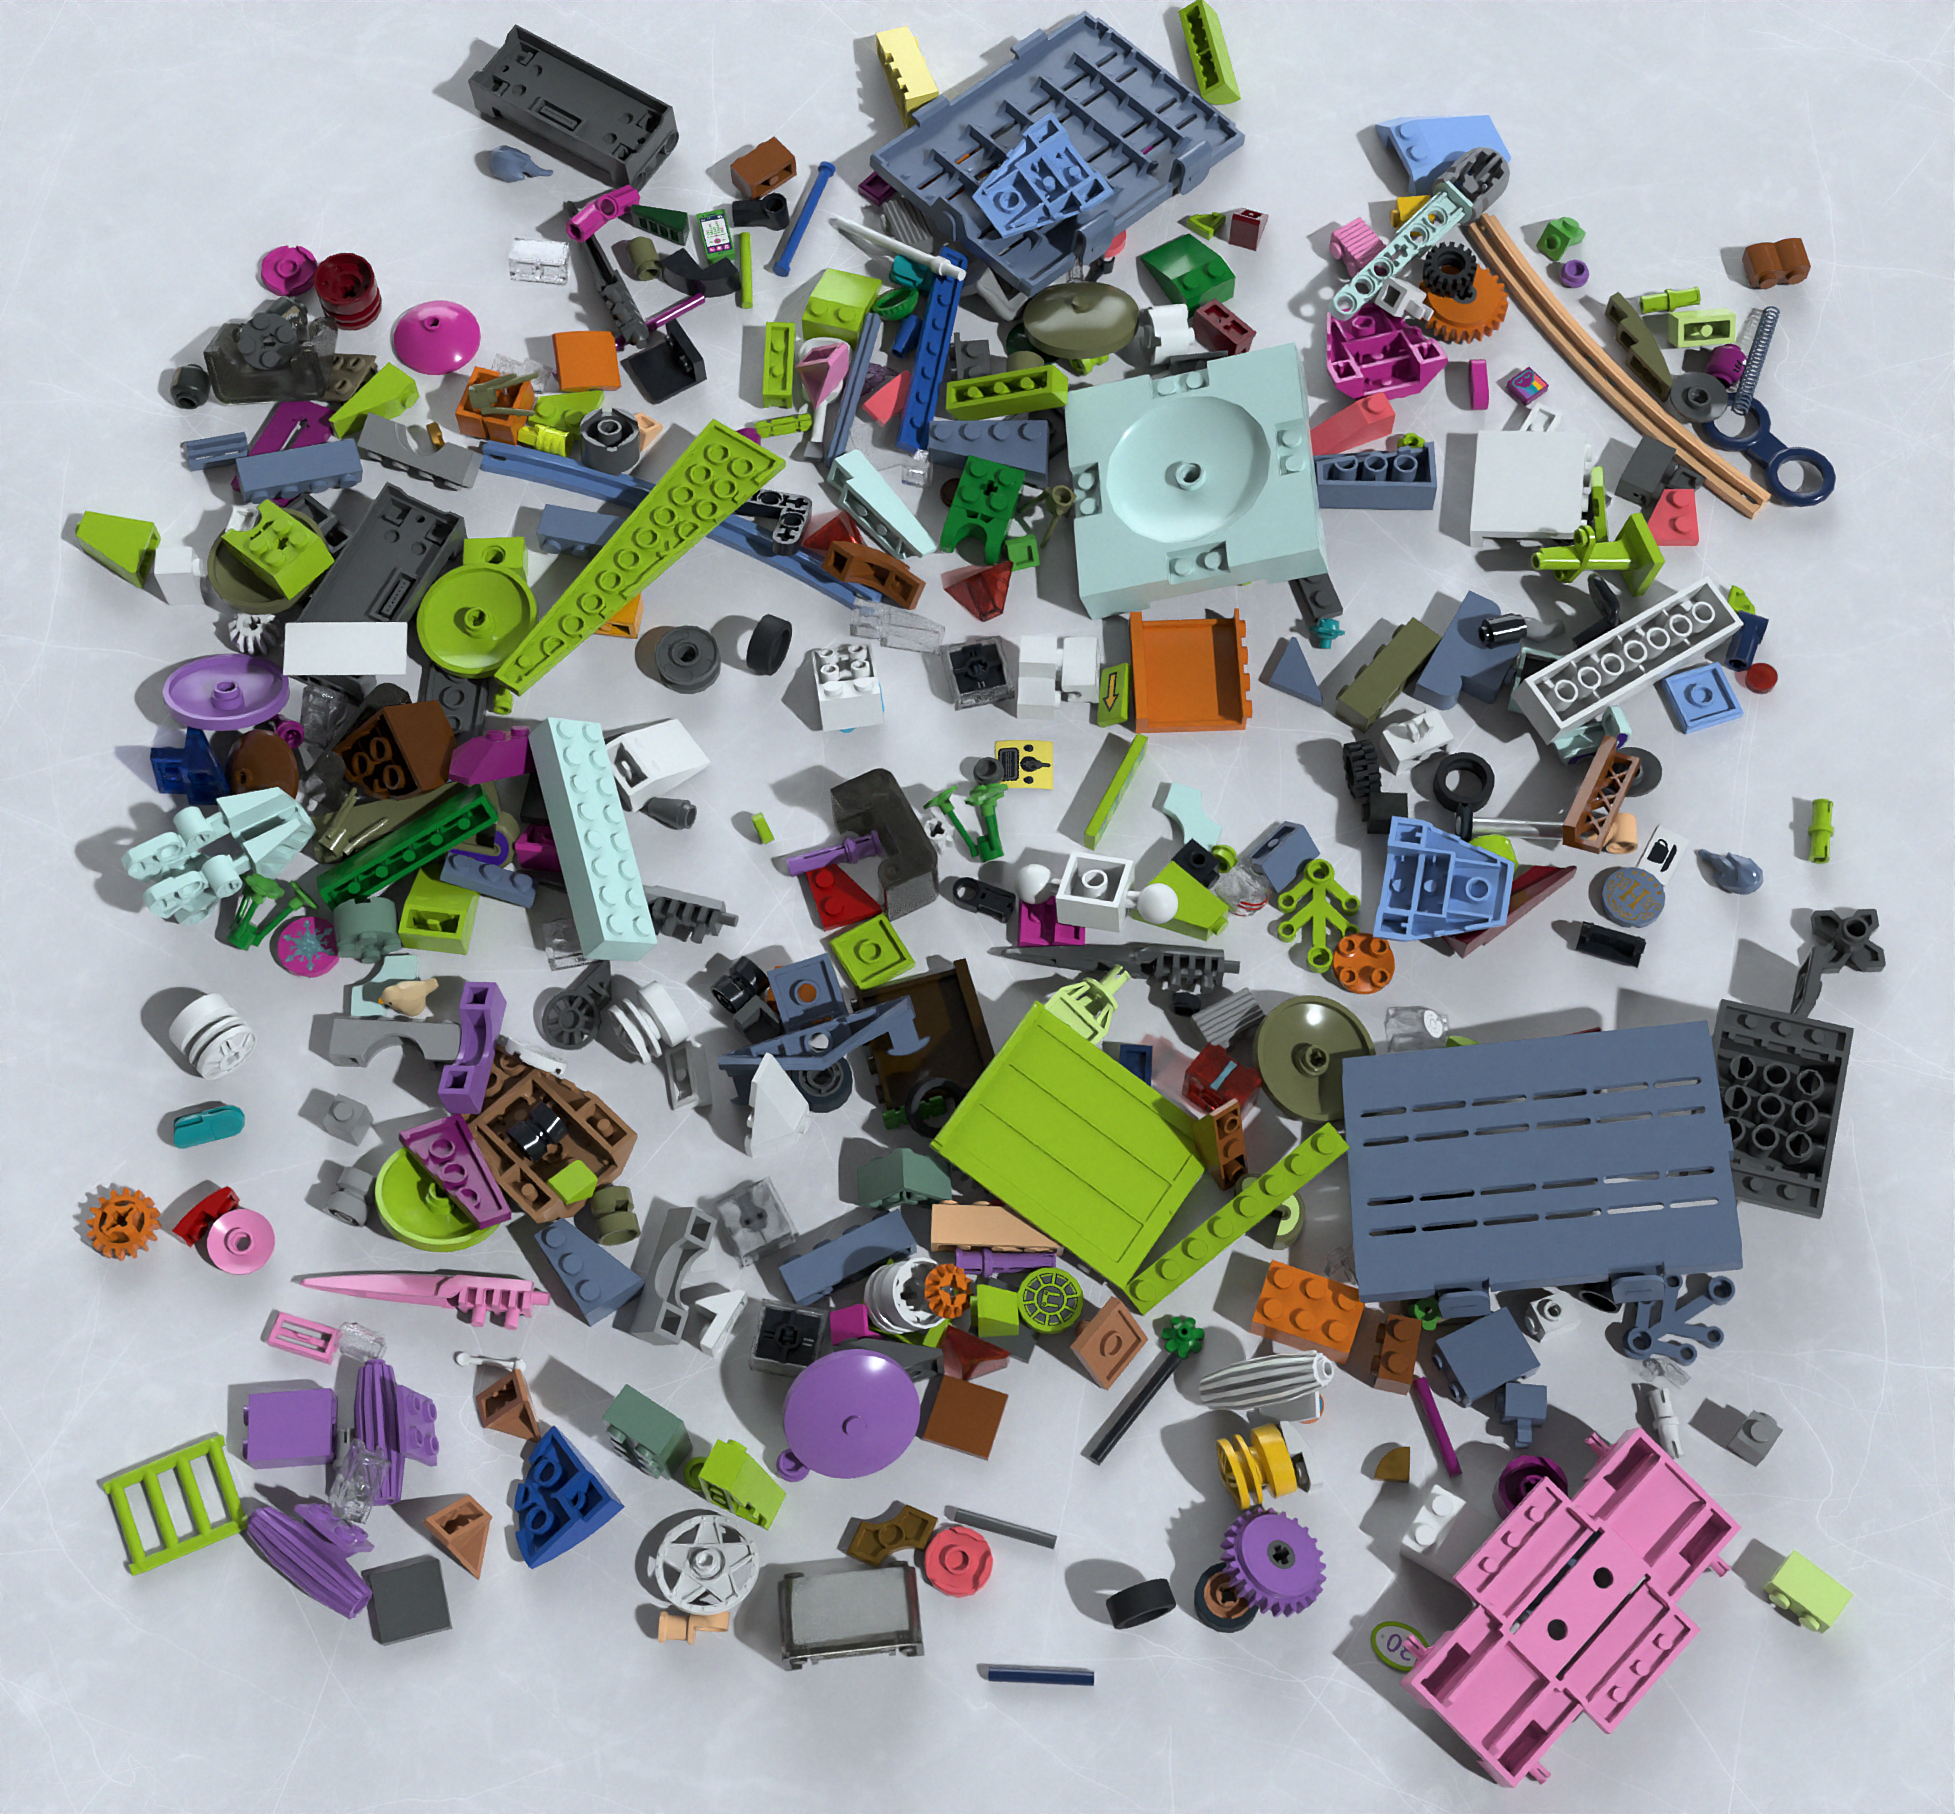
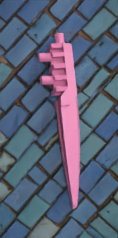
M359 1274L309 1278L302 1280L300 1283L304 1287L355 1297L441 1306L447 1309L459 1307L462 1313H469L470 1309L473 1310L471 1325L474 1327L484 1326L486 1311H494V1314L497 1316H502V1312H506L504 1328L508 1330L517 1329L519 1314H524V1317L531 1318L534 1305L549 1306L550 1292L535 1291L534 1282L530 1280L458 1274L455 1276L436 1274Z

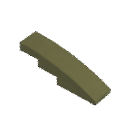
M1618 291L1610 296L1605 315L1618 327L1615 340L1628 352L1625 365L1664 403L1668 400L1670 389L1673 387V381L1665 358L1641 317Z

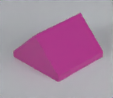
M529 824L515 843V850L521 868L562 872L551 826Z

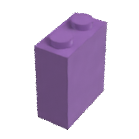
M331 1388L249 1394V1405H245L243 1409L244 1424L248 1426V1439H243L242 1443L243 1458L247 1459V1462L255 1470L333 1464V1461L336 1460L337 1395Z

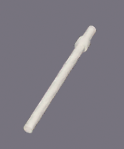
M842 216L836 220L838 228L930 267L932 272L940 276L948 275L959 281H962L966 276L965 270L952 265L950 260L946 258L931 256Z

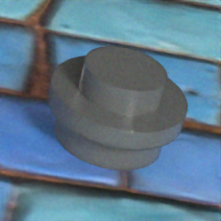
M992 757L980 759L973 770L974 778L979 785L1000 783L1005 773L1002 763Z

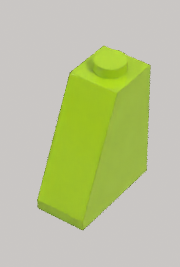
M85 510L82 521L77 523L75 530L76 538L83 550L137 588H143L155 557L156 548H158L161 541V536L154 522Z
M1173 860L1148 885L1161 883L1174 890L1178 898V910L1175 916L1166 923L1153 924L1146 921L1138 909H1129V916L1134 920L1203 941H1207L1213 934L1216 936L1220 935L1229 923L1227 920L1229 907Z

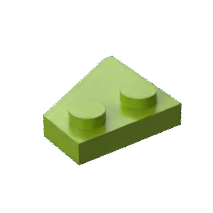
M594 390L539 396L532 410L535 412V415L528 418L529 426L535 427V425L540 424L557 430L573 433L574 440L580 441L581 420L589 412L600 409L605 398L604 392Z

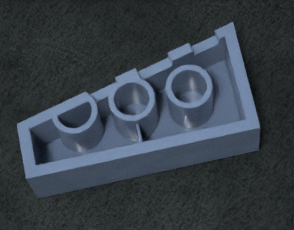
M1048 420L930 421L928 448L933 464L964 470L968 456L972 455L1026 471L1025 482L1036 484L1038 488L1045 489L1048 487L1050 451Z
M1434 441L1424 443L1423 447L1411 449L1410 446L1398 447L1397 452L1382 454L1381 451L1369 452L1367 457L1356 458L1352 455L1316 461L1315 477L1319 508L1433 510L1437 491Z

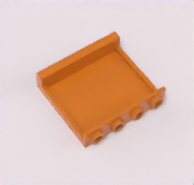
M1234 608L1233 618L1142 621V612H1130L1129 643L1135 734L1245 730L1247 718H1252V700H1246V691H1250V674L1244 673V665L1248 664L1247 646H1242L1241 638L1246 637L1245 620H1240L1239 608Z

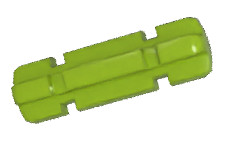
M809 413L798 414V418H794L793 415L771 419L769 423L763 420L755 423V429L757 434L761 436V439L768 438L769 434L779 436L797 433V429H800L801 432L811 430L812 419Z

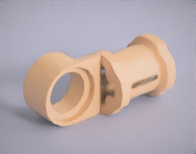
M661 1611L658 1642L665 1643L666 1640H685L688 1644L694 1645L696 1631H728L730 1612L724 1611L714 1615L690 1614L689 1616L668 1615L667 1611Z

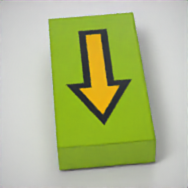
M1126 662L1102 670L1097 724L1103 728L1127 721L1132 666Z

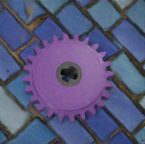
M1259 1507L1253 1513L1249 1510L1246 1511L1230 1525L1231 1527L1224 1533L1226 1539L1220 1544V1547L1226 1550L1220 1556V1560L1227 1564L1222 1571L1224 1574H1229L1231 1579L1228 1583L1229 1586L1236 1587L1239 1591L1237 1596L1247 1599L1250 1608L1256 1605L1260 1607V1613L1262 1614L1271 1610L1273 1617H1278L1282 1612L1286 1617H1290L1294 1612L1300 1614L1317 1600L1316 1597L1323 1591L1320 1585L1326 1581V1577L1321 1574L1326 1568V1564L1320 1562L1323 1551L1317 1550L1315 1545L1317 1539L1310 1537L1308 1534L1309 1529L1307 1527L1302 1528L1298 1524L1296 1517L1291 1520L1287 1518L1284 1511L1277 1515L1273 1508H1269L1264 1513L1261 1507Z

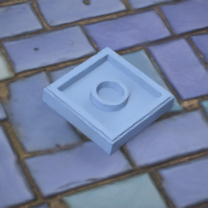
M1719 661L1662 678L1660 683L1685 735L1741 718L1744 713Z

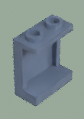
M1507 1306L1436 1340L1432 1348L1433 1353L1431 1354L1436 1369L1439 1372L1444 1371L1450 1382L1448 1383V1389L1456 1402L1461 1401L1464 1408L1471 1406L1476 1399L1503 1387L1506 1382L1511 1383L1521 1377L1525 1380L1535 1375L1541 1365Z

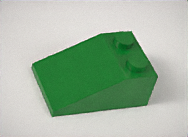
M1190 233L1146 253L1140 258L1172 304H1186L1188 319L1194 317L1197 309L1214 298L1223 303L1234 296L1236 276L1220 255Z

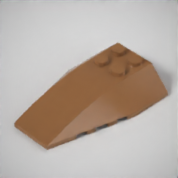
M497 1043L481 1113L462 1114L496 1183L537 1224L559 1220L562 1217L564 1219L570 1218L589 1202V1198L566 1205L547 1185L548 1180L572 1162L581 1160L598 1178L594 1193L602 1190L622 1174L638 1135L596 1094L588 1090L585 1092L576 1087L575 1083L565 1078L562 1080L549 1072L523 1062L519 1058V1054L514 1052L513 1055H510L506 1052L504 1046ZM542 1101L560 1118L568 1129L569 1134L556 1145L548 1144V1152L537 1162L532 1163L513 1144L506 1131L518 1120H528L527 1113Z

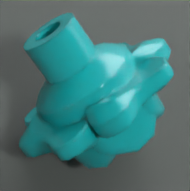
M1319 618L1316 626L1309 627V630L1320 638V648L1331 649L1332 640L1338 638V636L1345 635V631L1339 629V621L1332 618Z

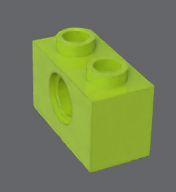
M523 536L464 539L463 565L500 562L497 565L512 570L527 583L528 549L525 538Z

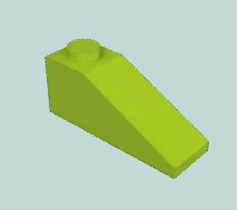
M388 362L329 419L334 436L340 439L363 430L368 412L389 420L400 416L407 408H411L420 397L415 380Z

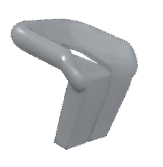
M1008 247V248L1004 249V250H1003L1001 253H999L998 255H999V256H1003V255L1006 254L1008 251H1010L1012 248H1009V247ZM981 259L969 264L966 269L960 297L978 293L1003 320L1014 322L1020 319L1033 297L1028 298L1013 286L1011 294H1006L995 277L996 272Z

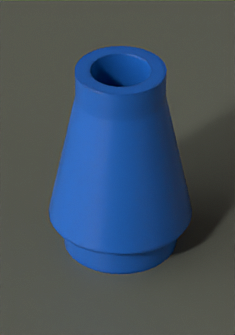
M908 314L906 318L901 320L895 340L890 348V352L894 356L905 359L906 355L918 344L923 323L921 318Z

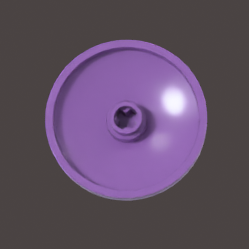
M220 654L197 659L173 672L163 686L165 709L173 719L186 726L209 731L237 730L262 723L278 714L285 707L290 697L289 679L287 675H283V669L268 659L248 654Z
M842 1350L813 1362L795 1379L783 1405V1428L792 1452L809 1469L832 1478H859L884 1469L904 1453L913 1440L919 1425L920 1402L911 1377L895 1360L872 1350Z

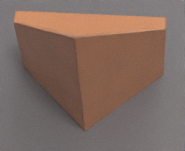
M514 1369L476 1396L483 1428L494 1429L535 1443H539L542 1439L528 1384L520 1369Z
M468 1494L426 1518L423 1524L430 1534L479 1580L489 1525L493 1517Z

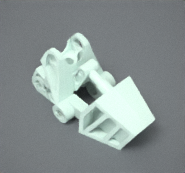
M279 787L217 798L218 813L205 819L198 807L193 806L181 810L173 819V823L178 829L177 833L168 832L128 850L121 858V862L131 877L145 883L152 878L156 884L149 887L142 895V899L151 913L165 919L174 914L179 924L194 925L208 918L221 898L233 895L242 887L243 882L239 877L240 874L252 869L254 873L260 874L265 878L275 879L317 833L311 818L298 801ZM228 833H231L234 840L242 848V851L237 853L234 859L230 855L210 857L197 851L198 848Z

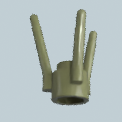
M535 372L517 377L516 373H511L485 383L469 386L472 408L474 410L481 409L482 415L494 413L534 416L535 412L532 410L492 407V403H497L496 390L539 377V374Z
M1059 485L1054 487L1053 490L1050 487H1046L1043 493L1017 510L1019 514H1022L1046 499L1047 510L1053 514V518L1040 544L1041 549H1044L1049 542L1060 517L1063 514L1065 518L1070 516L1072 505L1077 495L1066 486Z
M355 787L350 790L329 828L317 842L334 857H338L341 852L348 856L355 847L390 821L388 817H385L349 842L348 839L351 835L341 826L357 801L355 796L357 788Z

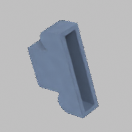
M1470 590L1468 591L1416 683L1414 699L1444 711L1453 708L1457 704L1459 693L1463 691L1487 704H1493L1503 685L1509 686L1517 671L1513 667L1516 663L1521 644L1515 643L1489 649L1485 644L1481 643L1478 635V629L1484 619L1501 615V609L1498 604Z

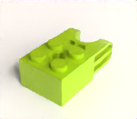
M265 499L256 507L262 513V519L255 528L246 532L230 528L220 538L235 558L290 601L335 561L318 535L273 502Z

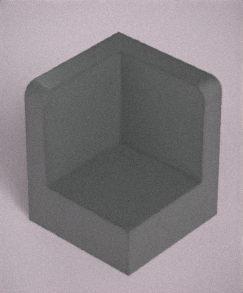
M757 995L753 996L733 1015L735 1029L752 1044L780 1036L785 1032L781 1017Z

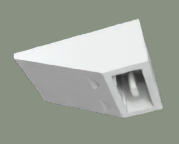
M853 644L849 647L823 648L819 651H812L823 732L884 724L881 692L871 644Z
M677 718L623 734L606 744L617 791L633 813L649 804L653 797H660L711 765L709 759Z

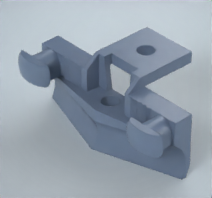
M827 952L766 972L786 1034L724 1053L718 1058V1066L720 1070H726L728 1077L733 1078L738 1097L730 1100L732 1104L747 1106L750 1099L751 1081L766 1052L774 1056L783 1070H825L856 1047L886 1032H889L893 1047L884 1052L890 1056H906L920 1051L929 1043L930 1036L920 1039L918 1037L913 1021L916 1014L910 995L849 1014L830 954ZM808 983L815 987L817 994L813 1001L806 1002L800 998L798 991L801 985ZM829 1016L834 1017V1019L810 1028L803 1030L799 1028L801 1025ZM822 1033L827 1037L828 1046L825 1050L817 1051L812 1048L810 1039L813 1034Z

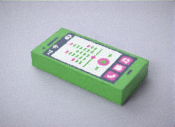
M724 209L696 214L708 265L714 264L726 256L730 261L736 260Z

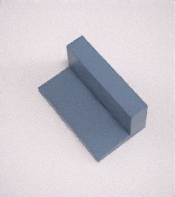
M1285 821L1253 850L1243 862L1248 870L1262 873L1274 893L1278 894L1304 870L1310 861L1317 858L1321 853L1304 825Z

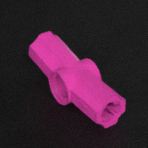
M628 184L585 204L581 211L565 223L566 233L570 239L582 243L607 222L630 212L632 204L639 205L640 196L637 189L632 188Z

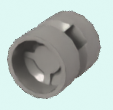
M345 1167L336 1183L339 1191L331 1193L324 1211L345 1224L362 1228L371 1211L368 1203L375 1202L377 1178L357 1168Z

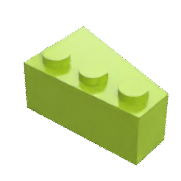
M717 1439L698 1475L706 1500L768 1531L786 1496V1492L750 1454L746 1453L747 1448L731 1439L727 1443Z

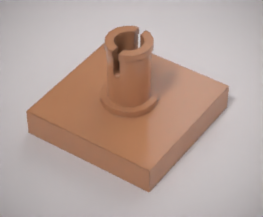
M1111 1296L1092 1321L1083 1319L1076 1325L1075 1336L1077 1339L1070 1348L1097 1385L1108 1391L1149 1339L1123 1302Z

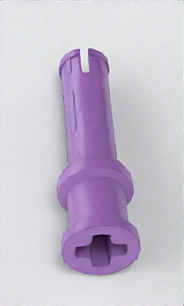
M872 830L869 835L854 839L846 837L841 844L788 857L786 860L792 878L832 864L848 861L849 864H857L858 860L877 855L879 858L883 856L877 831Z
M955 1248V1266L963 1268L965 1275H982L984 1278H989V1276H992V1273H1032L1041 1268H1056L1055 1252L1000 1253L992 1252L989 1248H983L982 1251H962L961 1248Z

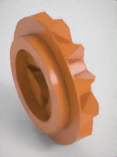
M953 1263L942 1264L933 1268L927 1275L924 1284V1296L929 1308L936 1315L946 1319L962 1316V1313L971 1307L969 1304L970 1296L974 1295L970 1287L972 1279L966 1277L963 1268H958ZM951 1284V1288L956 1289L958 1294L950 1297L949 1293L945 1292V1290H940V1288Z

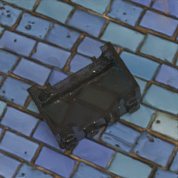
M877 768L831 788L833 821L840 835L846 833V831H852L858 834L859 837L871 834L872 830L877 831L880 844L888 857L881 862L877 872L879 882L884 890V903L881 905V908L888 920L892 922L934 902L939 895L937 852L894 775L886 769Z

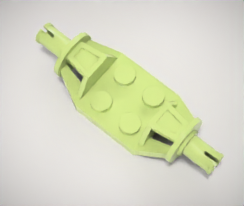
M1115 964L1099 982L1093 978L1086 977L1080 983L1060 988L1044 1005L1045 1009L1096 1046L1108 1033L1112 1014L1118 1009V1004L1113 994L1130 979V975L1125 970L1118 979H1115L1116 975L1123 969L1122 966ZM1086 992V995L1084 997H1082L1078 1001L1076 1000L1079 996ZM1102 1008L1103 1010L1101 1011V1013L1098 1015L1097 1018H1095V1016L1097 1015V1013H1098V1012L1100 1011V1009Z

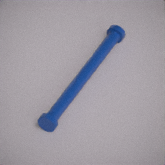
M823 161L818 167L819 174L778 262H775L772 268L773 272L778 276L787 277L789 275V265L827 181L836 171L835 166L829 162Z

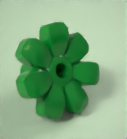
M1174 1317L1170 1320L1172 1328L1166 1327L1162 1330L1161 1338L1169 1340L1164 1346L1168 1353L1178 1350V1357L1185 1360L1189 1357V1350L1194 1354H1198L1201 1351L1202 1344L1199 1341L1204 1339L1205 1334L1202 1328L1194 1329L1196 1325L1195 1319L1187 1317L1184 1323H1182L1179 1317Z

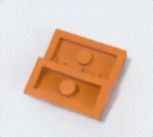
M569 331L552 334L560 391L584 392L590 389L616 391L621 388L614 332Z

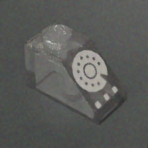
M1423 1006L1388 1008L1384 1028L1389 1053L1446 1047L1448 1037L1452 1036L1447 1014Z

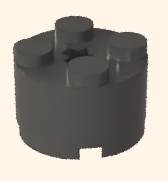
M602 408L596 409L585 415L580 425L582 463L590 469L617 477L621 475V472L631 469L640 459V433L635 416L619 408H612V412H602Z

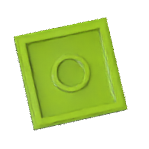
M884 912L829 941V947L854 986L859 985L861 993L870 991L915 967V961Z

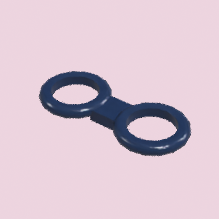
M1736 392L1728 393V406H1732ZM1752 397L1749 411L1757 418L1758 429L1748 437H1729L1717 429L1714 421L1701 423L1703 433L1710 442L1725 450L1745 451L1751 459L1765 470L1764 477L1767 488L1782 502L1797 507L1815 506L1825 501L1833 492L1836 475L1828 459L1813 449L1805 447L1788 448L1770 433L1771 420L1769 412L1757 399ZM1801 460L1809 462L1820 471L1823 484L1819 489L1811 493L1801 494L1792 492L1779 481L1777 471L1782 464L1788 461Z

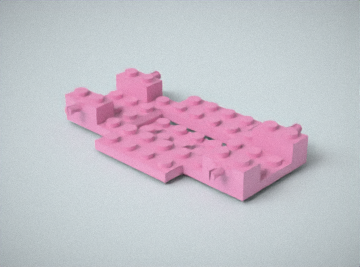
M1641 1427L1626 1430L1614 1444L1609 1446L1595 1432H1592L1584 1440V1443L1598 1455L1594 1467L1582 1479L1585 1484L1570 1500L1548 1477H1543L1452 1577L1457 1586L1476 1604L1454 1631H1445L1436 1643L1428 1648H1425L1413 1634H1410L1406 1638L1407 1640L1402 1642V1645L1416 1660L1413 1668L1399 1684L1424 1709H1433L1479 1756L1476 1762L1501 1787L1515 1788L1528 1772L1540 1785L1546 1782V1778H1549L1551 1773L1538 1760L1581 1711L1605 1734H1611L1701 1630L1675 1603L1708 1566L1720 1578L1731 1568L1718 1554L1742 1527ZM1599 1530L1602 1533L1599 1538L1588 1547L1587 1551L1575 1565L1567 1570L1559 1583L1549 1594L1543 1597L1542 1602L1526 1620L1520 1623L1519 1628L1512 1634L1509 1631L1513 1626L1512 1623L1593 1532ZM1598 1568H1605L1611 1575V1583L1605 1589L1599 1588L1594 1583L1593 1575ZM1643 1576H1645L1646 1578L1640 1583V1585L1633 1591V1593L1626 1599V1601L1619 1607V1609L1611 1616V1618L1604 1624V1626L1597 1632V1634L1590 1640V1642L1583 1648V1650L1575 1657V1659L1568 1665V1667L1561 1673V1675L1558 1678H1556V1675L1563 1669V1667L1570 1661V1659L1577 1653V1651L1585 1644V1642L1592 1636V1634L1599 1628V1626L1606 1620V1618L1614 1611V1609L1621 1603V1601L1628 1595V1593L1635 1587V1585L1643 1578ZM1554 1619L1563 1622L1566 1629L1564 1637L1558 1641L1552 1639L1547 1631L1548 1624Z

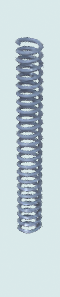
M1774 306L1766 307L1762 312L1747 358V365L1741 376L1730 409L1740 416L1748 413L1772 335L1778 322L1780 310ZM1770 308H1773V309L1777 310V313H1776L1775 311H1772V310H1768V311H1766V310H1767V309H1770ZM1769 312L1774 313V314L1776 315V317H1775L1774 315L1766 314V313H1769ZM1735 408L1739 411H1745V413H1738L1735 411Z

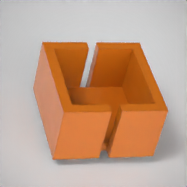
M475 366L455 412L460 433L486 439L487 435H489L491 441L516 446L518 430L525 425L528 416L494 413L482 415L481 409L474 410L470 402L469 386L501 377L498 371ZM531 380L506 387L507 394H505L504 388L496 390L497 403H492V407L531 410L535 401Z

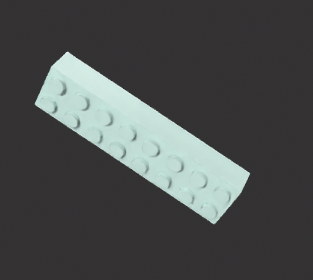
M547 717L528 735L583 956L585 959L637 962L653 949L658 942L600 723Z

